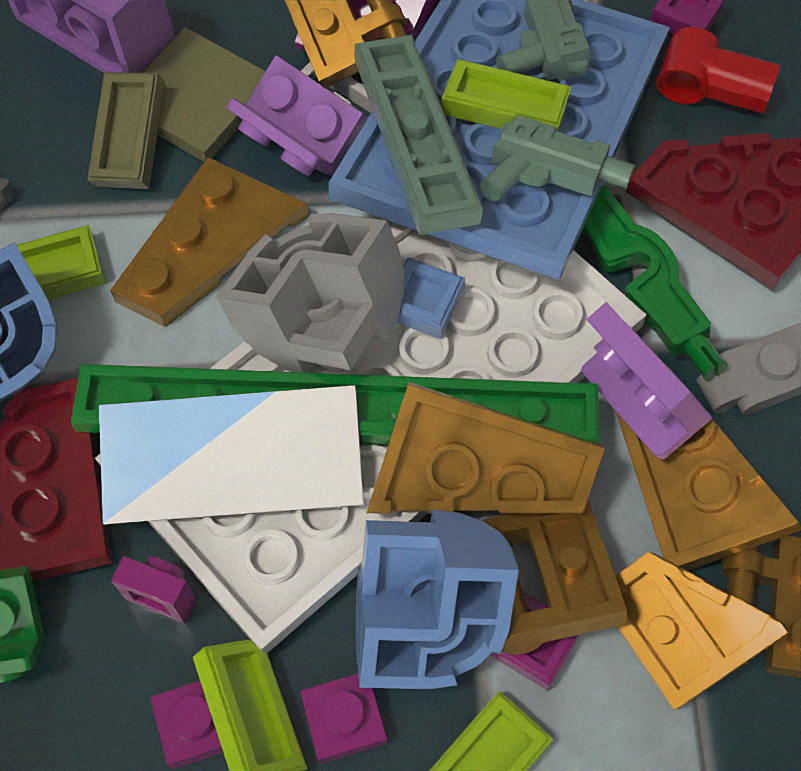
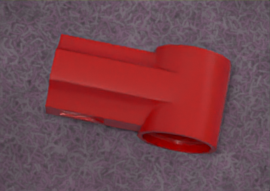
M686 27L676 31L671 38L657 78V88L665 98L679 104H695L703 100L704 97L764 114L776 82L780 64L722 49L717 37L711 32L698 27Z

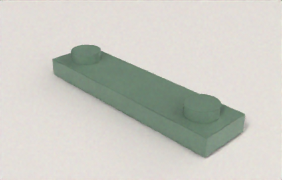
M412 35L355 44L354 60L419 235L481 224L483 208Z

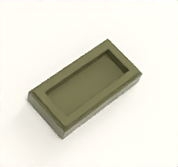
M104 72L87 178L95 187L149 189L165 81L158 73Z

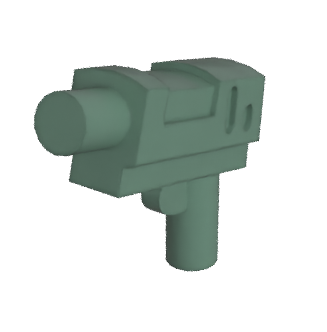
M525 0L524 16L529 30L521 33L519 49L497 57V68L520 74L541 66L546 80L557 78L558 81L584 75L589 68L591 52L581 24L576 23L572 12V0Z
M517 115L511 123L503 125L501 138L493 147L491 161L492 164L498 166L481 181L480 189L489 200L497 201L518 181L538 187L544 186L549 182L592 196L599 180L627 189L635 165L608 156L610 144L595 140L594 143L558 132L555 126Z

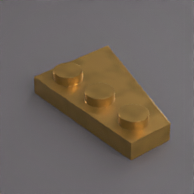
M207 157L111 288L110 292L114 301L166 327L222 284L221 276L241 262L248 251L265 234L272 238L287 225L294 228L309 216L307 203Z
M616 412L663 558L688 571L801 531V524L713 419L709 420L667 458L658 459Z
M409 382L366 513H391V511H428V513H432V509L449 512L583 513L605 448L602 444Z

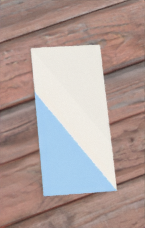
M355 385L99 405L103 524L363 505Z

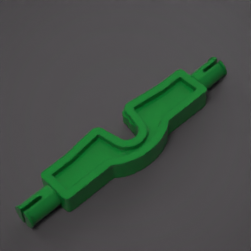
M602 185L582 229V233L588 240L603 270L613 273L636 264L646 266L648 269L627 284L626 297L646 314L645 322L656 332L673 356H679L686 352L701 372L704 380L713 379L714 372L716 376H719L727 368L728 364L708 340L711 322L679 281V267L672 249L658 234L646 227L635 224L607 186Z

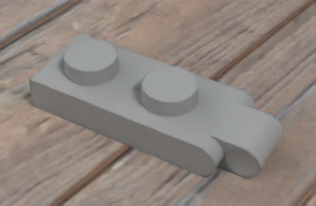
M801 323L721 353L720 356L728 364L727 368L719 376H716L714 372V378L711 380H704L702 375L697 378V383L715 414L738 406L744 416L750 415L801 395Z

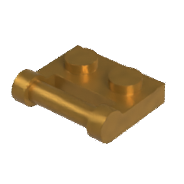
M589 499L583 513H507L481 520L502 533L511 548L514 544L529 542L548 608L529 612L519 577H517L510 629L503 646L504 652L513 655L525 654L537 649L544 642L626 624L627 608Z

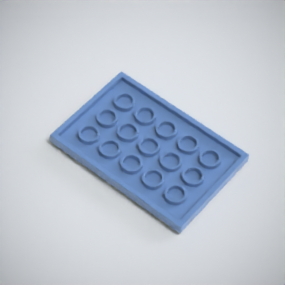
M440 0L415 41L440 106L441 98L457 59L497 68L496 59L498 56L520 48L521 33L529 30L524 16L525 0ZM572 0V12L576 23H580L590 48L591 61L584 75L558 81L557 78L547 80L571 86L568 105L559 132L592 143L598 140L610 144L608 156L615 158L665 46L670 27L584 0ZM541 66L520 73L546 80ZM372 111L329 181V200L417 230L375 114ZM445 115L483 212L481 224L430 233L428 235L560 281L604 181L599 180L592 196L549 182L544 186L538 187L518 181L499 200H489L482 193L480 183L498 166L492 164L491 161L493 147L501 138L502 129Z

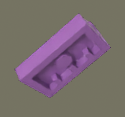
M275 55L248 102L245 104L232 98L226 107L243 119L238 127L240 131L264 146H268L270 141L273 140L285 149L280 158L309 177L314 169L333 176L368 119L367 115L277 55Z
M607 302L586 319L603 339L593 347L597 353L582 366V373L591 383L598 384V390L650 451L658 459L667 458L711 420L712 416Z

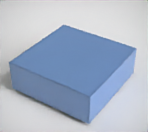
M407 257L403 265L404 295L397 323L442 339L465 289V278Z

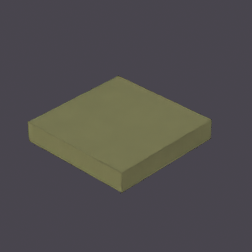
M184 27L142 72L158 73L165 81L157 135L203 162L207 157L212 159L238 130L243 120L226 108L230 100L234 98L246 104L266 71Z

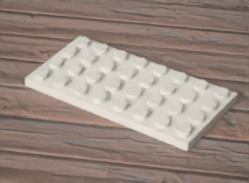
M396 223L391 227V231L399 248L403 265L408 257L465 278V289L442 339L396 323L389 340L378 337L370 339L352 370L314 363L308 373L578 383L585 377L581 371L582 366L597 353L593 347L603 339L586 319L607 302L636 333L643 327L646 314L574 250L559 281L428 234L419 235L417 230ZM245 341L210 368L291 372L261 356ZM359 443L363 505L153 520L148 522L245 635L255 643L262 653H268L358 575V568L362 566L366 520L419 522L428 514V511L366 513L389 444ZM99 454L95 459L101 467V454Z

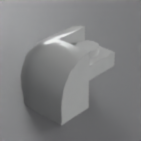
M334 213L310 214L308 226L291 230L275 241L265 234L248 251L216 298L229 321L243 340L261 356L281 368L291 372L308 373L314 363L352 370L372 337L389 340L399 318L404 295V269L399 248L387 220Z

